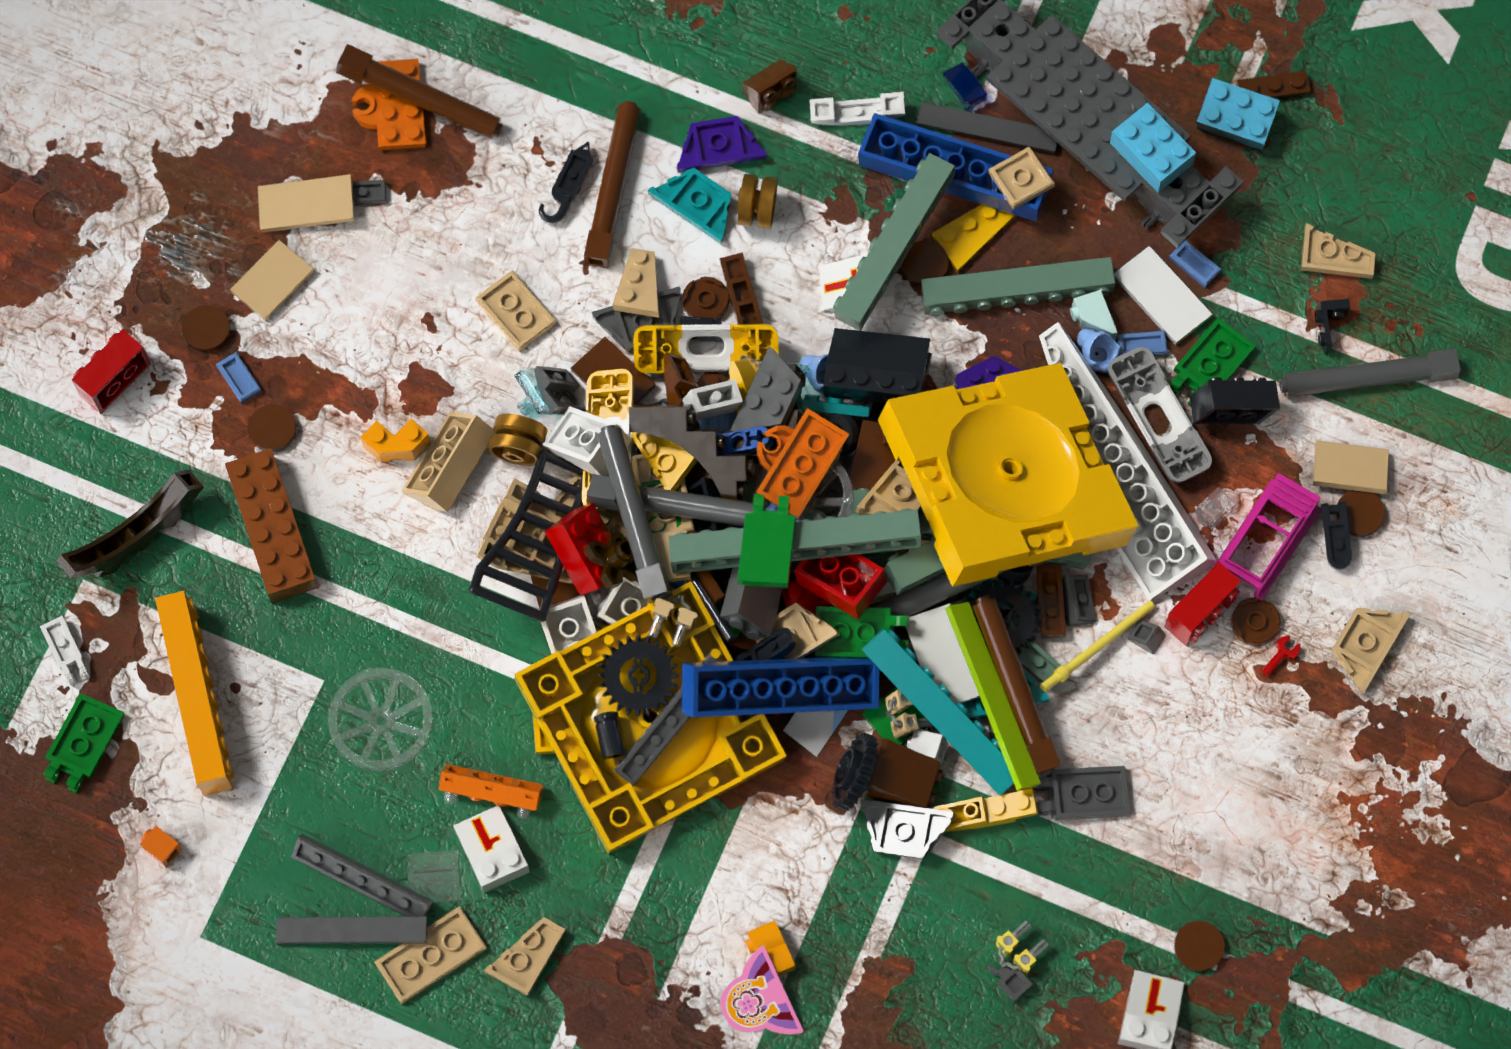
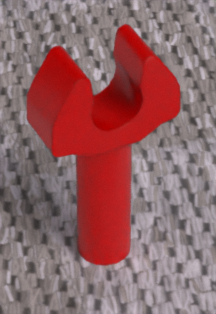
M1290 635L1283 636L1277 640L1275 644L1277 653L1261 670L1265 676L1269 677L1284 659L1295 660L1300 651L1299 643L1292 650L1285 648Z

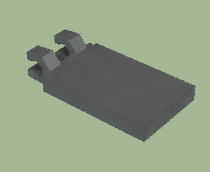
M1125 766L1054 769L1050 771V774H1047V777H1039L1041 784L1032 788L1034 792L1048 790L1049 801L1036 802L1038 815L1034 816L1051 814V818H1055V821L1127 817L1131 814Z

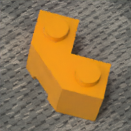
M412 419L395 435L376 421L360 437L363 448L380 462L405 459V461L416 460L431 443L429 433Z

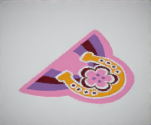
M761 946L747 961L743 968L742 976L734 979L723 991L720 999L723 1015L731 1027L743 1032H756L766 1028L772 1032L782 1034L803 1033L800 1022L765 947Z

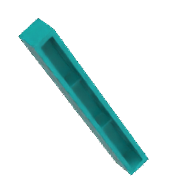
M881 629L861 650L994 791L1001 796L1014 782L998 742L994 738L990 741L984 735L986 729L977 720L972 723L966 716L969 711L960 702L956 705L949 698L952 693L943 684L939 687L932 680L935 677L934 674L926 666L922 668L918 666L915 662L917 656L908 647L905 650L898 644L900 639L891 629L888 632Z

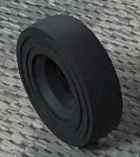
M836 413L828 415L824 419L836 426H841L845 432L849 433L839 457L851 454L857 447L860 435L857 423L850 415Z

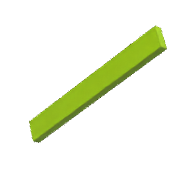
M969 602L949 605L945 609L1016 790L1037 787L1041 782Z

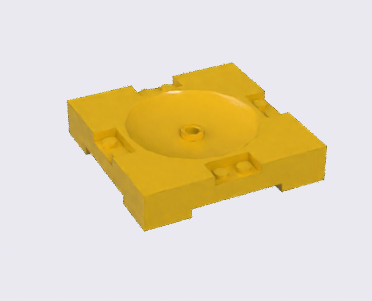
M1062 363L1000 375L996 377L994 382L957 390L954 386L888 399L878 419L895 460H901L936 538L933 545L952 587L996 577L1000 571L1082 552L1083 556L1123 547L1128 544L1139 527L1110 464L1104 465L1087 430L1090 422Z
M692 581L673 590V596L668 597L674 599L678 595L684 597V602L690 606L691 611L696 612L698 615L697 620L692 623L690 630L685 632L680 647H676L682 631L679 633L675 646L672 645L678 627L676 625L679 617L678 610L682 607L686 608L681 604L680 600L678 602H670L674 605L673 612L669 613L667 621H663L657 637L653 638L658 621L652 636H650L652 645L657 640H660L659 649L668 646L665 655L673 654L674 658L670 661V664H678V667L672 670V673L680 675V677L672 679V682L677 684L678 687L669 689L674 695L682 686V663L702 662L708 653L719 662L733 661ZM655 602L648 603L644 608L515 673L514 680L549 745H551L608 855L717 795L719 796L783 762L786 758V754L765 715L753 714L690 717L634 786L613 770L624 756L602 759L596 731L597 723L594 722V716L604 712H617L618 703L615 702L609 705L608 702L611 696H602L607 688L598 687L600 683L604 682V679L597 677V674L603 673L605 670L600 668L598 664L607 663L602 655H612L609 646L618 649V639L626 644V637L630 636L632 641L635 642L636 636L639 634L642 642L645 641L647 636H649L648 634L654 621V616L652 615L655 609ZM634 658L626 661L620 671L621 684L630 693H633L634 686L627 680V671L634 665ZM643 658V665L650 671V680L643 686V693H646L654 686L657 675L652 663ZM637 659L638 668L635 673H632V678L637 679V692H639V683L642 678H645V673L640 672L639 659ZM664 697L667 703L672 699V697ZM660 702L658 703L659 712L650 707V712L655 713L656 717L665 707ZM623 707L618 712L619 718L617 719L620 720L627 752L651 724L643 719L645 714L643 709H641L639 717L636 716L634 709L627 716L626 707Z

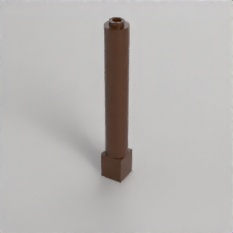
M347 44L337 62L336 73L354 82L362 84L364 81L487 138L498 137L503 124L500 123V117L372 59L373 55Z
M625 101L619 104L617 108L593 222L588 233L584 251L585 265L607 269L609 267L614 244L613 237L641 109L632 101Z
M990 595L976 599L977 604L973 606V609L1037 775L1055 769L1061 764L1051 738L1048 737L997 599H991Z

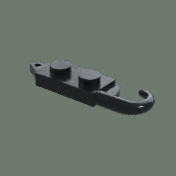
M586 142L576 150L571 149L552 187L551 194L553 199L561 204L557 213L552 216L545 214L544 204H540L538 209L539 215L545 222L557 223L561 221L575 200L593 163L589 142Z

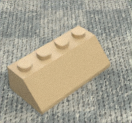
M449 412L401 492L433 510L448 512L454 505L460 490L466 485L472 470L479 464L480 457L488 447L490 438L495 434L493 428L477 415Z

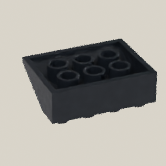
M834 328L824 376V396L887 403L888 399L892 397L898 398L923 392L930 338Z

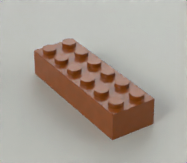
M269 448L225 463L271 603L318 588L272 449Z

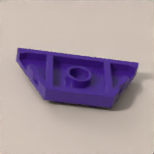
M738 116L691 123L687 139L682 148L680 160L677 163V173L685 172L693 167L700 170L767 159V154L764 148L762 149L755 141V137L751 132L746 130Z
M993 356L958 373L955 378V384L957 389L994 382L997 376L1022 370Z

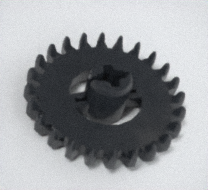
M1004 579L1001 580L999 587H997L994 580L991 581L990 588L985 583H982V592L974 588L973 594L975 598L967 596V602L971 606L984 641L985 638L973 606L977 604L976 599L990 595L991 599L996 598L998 603H1005L999 604L1003 617L1006 616L1005 623L1008 629L1012 624V619L1019 616V625L1010 634L1017 654H1021V646L1029 649L1030 644L1027 640L1031 642L1036 641V637L1032 633L1040 632V628L1035 625L1042 622V618L1035 617L1041 613V609H1033L1037 604V599L1029 601L1032 594L1031 591L1023 595L1024 586L1021 585L1015 590L1014 581L1008 587H1006Z
M639 634L636 636L635 642L632 641L630 636H627L626 644L619 639L617 640L618 649L609 646L612 655H602L607 663L598 664L600 668L605 670L603 673L597 674V677L604 679V682L600 683L598 687L607 688L602 696H611L608 702L609 705L615 702L618 703L617 712L626 707L627 716L634 709L636 716L639 717L641 709H643L646 715L649 716L650 707L659 712L658 703L660 702L666 706L668 703L664 697H674V694L669 689L678 687L677 684L672 682V679L680 677L679 674L672 673V670L677 668L678 664H670L674 655H665L668 646L662 649L658 648L660 640H657L652 645L650 636H647L644 642H642ZM631 658H634V665L627 671V680L634 686L633 693L627 691L620 680L621 668ZM643 658L652 663L657 675L654 686L646 693H643V686L650 680V671L643 665ZM637 659H639L640 672L645 673V678H642L639 683V692H637V679L632 678V673H635L638 668Z

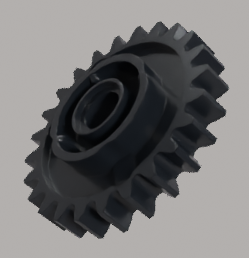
M861 732L860 735L856 736L855 740H852L851 747H848L842 755L834 775V788L831 792L833 794L831 800L834 807L843 811H849L850 808H853L854 803H858L859 796L862 797V794L867 789L877 760L875 756L878 752V749H876L878 743L875 736Z

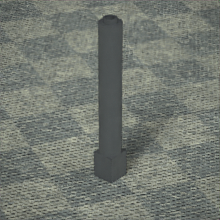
M1455 348L1427 352L1426 356L1284 373L1283 378L1279 379V387L1281 393H1285L1286 397L1420 380H1428V383L1455 380L1461 369Z
M615 425L605 426L598 433V440L637 567L636 575L644 600L651 604L657 598L665 599L673 596L666 570L661 564L622 430L619 427H615Z
M593 474L586 495L589 502L593 503L596 508L620 511L610 477ZM638 485L647 512L744 527L745 513H753V503Z
M945 572L874 606V608H891V615H906L910 617L988 579L952 587Z

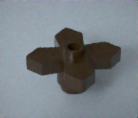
M622 533L612 535L606 541V545L597 540L589 543L583 549L589 561L603 566L600 579L607 590L618 587L623 582V577L631 582L638 580L636 575L637 567L629 541L626 540Z

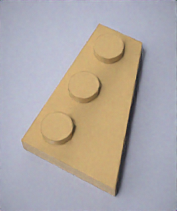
M1306 223L1301 262L1302 271L1373 278L1374 252L1351 242L1341 241L1334 238V235L1314 229V226Z
M631 249L612 304L613 310L659 318L655 252Z
M543 917L510 949L503 952L501 957L483 970L484 973L529 996L565 934L566 929Z

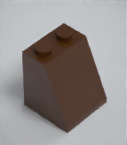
M883 738L875 770L869 783L868 797L892 804L932 808L936 796L935 793H932L934 784L939 785L943 770H939L940 761Z

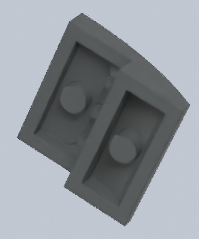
M536 366L534 370L538 388L552 413L564 414L569 406L586 412V407L574 393L580 385L567 369Z

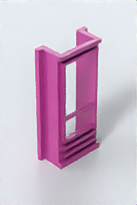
M1278 473L1274 480L1271 479L1216 564L1218 562L1222 563L1235 576L1256 588L1254 597L1263 601L1320 514L1321 507L1318 504L1321 497ZM1269 501L1299 518L1291 532L1267 520L1265 516H1260ZM1257 519L1260 523H1265L1287 536L1261 578L1231 561V558Z

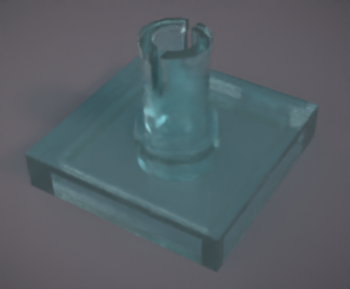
M519 370L514 375L527 396L517 404V408L520 409L519 411L523 415L528 416L534 409L538 414L564 415L552 413L546 405L537 385L535 370Z

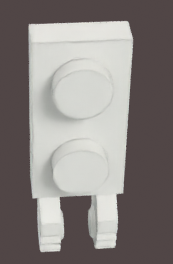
M63 616L40 626L60 670H63L70 686L76 683L68 667L76 663L81 676L84 679L89 678L88 671L82 661L84 659Z

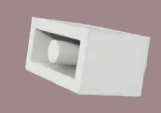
M735 379L691 389L683 398L684 404H692V410L696 412V421L735 412L743 402Z

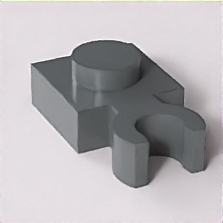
M991 964L988 966V971L992 975L1001 978L997 985L1013 1003L1033 986L1032 982L1019 969L1009 970L1006 966L997 970Z

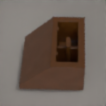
M779 59L742 83V93L758 114L764 110L769 111L776 105V102L783 98L787 99L797 90V69L794 65Z

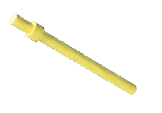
M1148 601L1065 666L1061 665L1055 669L1053 675L1040 684L1041 689L1047 692L1059 682L1063 683L1074 670L1154 610V603Z

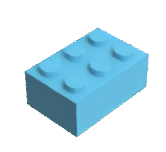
M1212 78L1196 123V128L1263 150L1280 100Z
M1146 103L1115 128L1111 134L1110 144L1157 193L1194 164L1196 152L1149 103Z

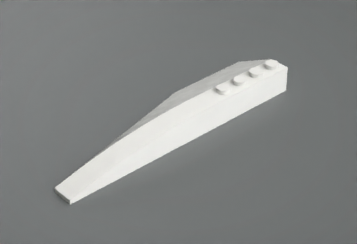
M1057 322L1039 336L1048 365L1062 363L1090 422L1087 430L1104 465L1110 464L1139 525L1128 544L1116 549L1148 600L1151 601L1196 577L1215 564L1217 560L1105 386L1065 329Z

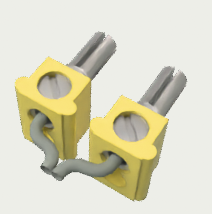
M1024 921L1016 930L1012 932L1008 930L1003 936H998L996 940V946L999 948L998 954L1001 957L1000 965L1003 968L1009 966L1014 970L1019 969L1025 976L1028 975L1029 970L1035 965L1037 956L1049 946L1042 939L1031 950L1025 949L1020 955L1016 954L1013 960L1014 965L1008 962L1004 963V955L1010 957L1012 951L1018 946L1019 938L1031 928L1027 921Z

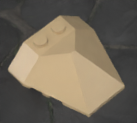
M515 478L511 482L478 546L476 557L480 560L489 552L507 528L522 500L527 484ZM532 501L527 512L553 523L562 519L556 511ZM521 521L516 531L551 545L544 532L546 530ZM512 539L503 548L549 568H553L556 557ZM496 557L490 564L497 569L549 579L499 557ZM563 566L559 581L572 584L573 582Z

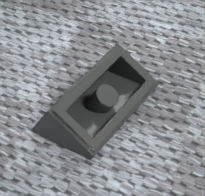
M1067 575L1062 578L1066 626L1096 623L1088 576Z

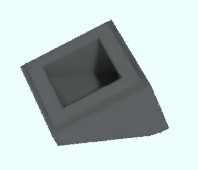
M1141 619L1128 640L1145 651L1155 654L1165 638V633L1160 626Z

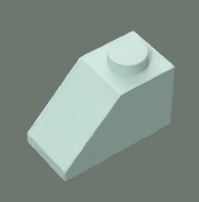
M1101 290L1073 299L1070 314L1073 321L1078 322L1080 329L1087 328L1096 332L1104 331L1116 340L1117 330Z

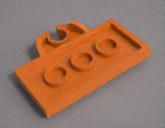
M418 59L377 61L420 81ZM366 84L356 91L352 98V105L357 106L365 102L370 107L367 110L353 109V116L361 127L377 129L379 151L426 147L423 108L371 84Z
M808 408L794 429L786 425L775 426L763 433L765 437L776 439V450L769 451L765 448L764 443H757V458L761 466L768 473L755 493L763 494L765 496L764 499L777 507L779 495L789 496V503L791 504L789 514L794 515L797 519L849 436V433Z

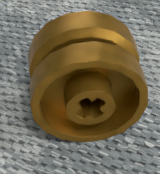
M744 174L737 205L738 225L751 226L756 212L758 227L771 229L776 205L778 178L765 176L762 180L761 190H758L759 180L757 175Z
M500 414L495 418L493 426L495 435L490 438L488 451L491 455L502 461L522 466H533L542 450L539 445L545 442L547 428L542 423L522 415Z

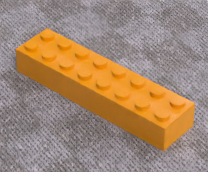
M184 591L156 597L155 601L196 784L203 796L233 789L231 781L235 780V774L229 760H226L227 757H230L227 742L225 743L224 737L221 736V734H225L223 722L219 718L218 713H216V711L220 710L218 700L214 696L213 689H210L214 688V682L208 667L205 666L209 665V660L203 644L200 643L204 642L201 627L199 628L196 620L199 619L196 605H194L192 597L188 598Z

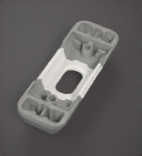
M1138 347L1114 358L1108 366L1109 376L1169 480L1174 483H1182L1207 471L1212 464L1211 455L1178 402L1152 352L1145 347ZM1157 404L1162 408L1171 423V433L1166 436H1159L1154 432L1144 414L1147 406Z

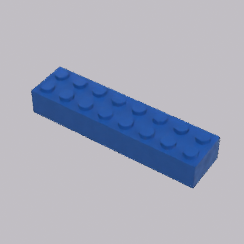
M874 113L858 152L859 166L909 181L910 178L914 179L918 173L916 170L922 159L926 160L929 153L955 165V176L945 193L1036 222L1038 221L1049 190L1013 210L989 174L988 169L1010 158L1011 155ZM1043 166L1053 181V169Z
M818 657L682 663V713L691 717L879 709V668L868 657Z

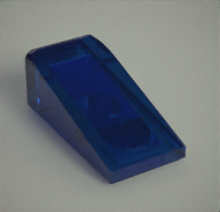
M963 62L942 73L966 111L986 101V91Z

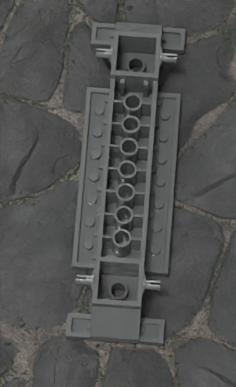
M968 0L936 30L935 35L952 50L964 40L968 47L967 51L978 62L969 71L973 78L976 79L984 70L990 72L987 75L989 83L1124 202L1133 194L1138 196V202L1150 214L1141 222L1142 227L1145 226V229L1148 230L1156 221L1164 224L1165 226L1160 230V234L1177 249L1192 234L1198 231L1243 185L1244 181L1226 166L1210 182L1199 170L1191 166L1170 183H1176L1180 188L1174 189L1169 184L1157 193L1110 144L1112 131L1146 103H1149L1185 142L1190 140L1191 135L1053 15L1037 29H1034L1030 22H1027L1026 19H1023L1004 2L1005 0ZM998 32H1004V33H1006L1007 35H1006V36H999V35H997V33H998Z

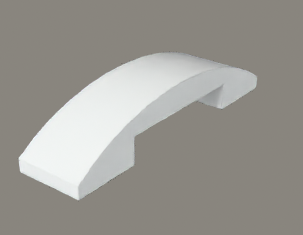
M904 92L880 94V98L835 102L833 98L811 99V123L833 126L870 124L874 113L892 119L899 118L905 115Z

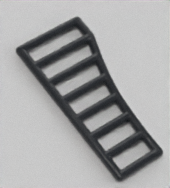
M540 451L516 513L503 534L475 568L469 586L471 594L537 621L545 622L547 620L563 570V564L552 545L516 530L521 521L544 530L555 524L527 512L531 501L564 515H567L576 508L582 507L583 469L548 451ZM546 462L582 476L579 487L543 473ZM539 482L575 496L573 506H567L536 493ZM512 539L556 557L553 568H549L503 548ZM496 557H499L549 578L546 589H543L494 569L489 565ZM483 575L543 599L540 609H534L481 587Z

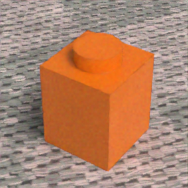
M158 826L148 829L143 834L142 842L139 844L146 853L165 868L169 866L182 850L179 843Z

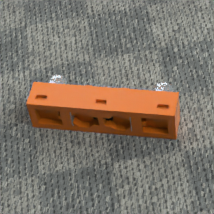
M446 764L441 772L439 790L445 791L444 800L448 805L457 804L459 796L464 795L473 801L487 800L501 807L508 805L518 807L517 817L521 821H527L532 816V810L536 811L541 802L544 784Z

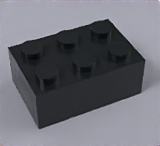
M1220 377L1211 378L1190 396L1193 424H1260L1280 409L1276 381H1267L1266 378H1256L1253 380H1244L1241 377L1231 380H1222Z

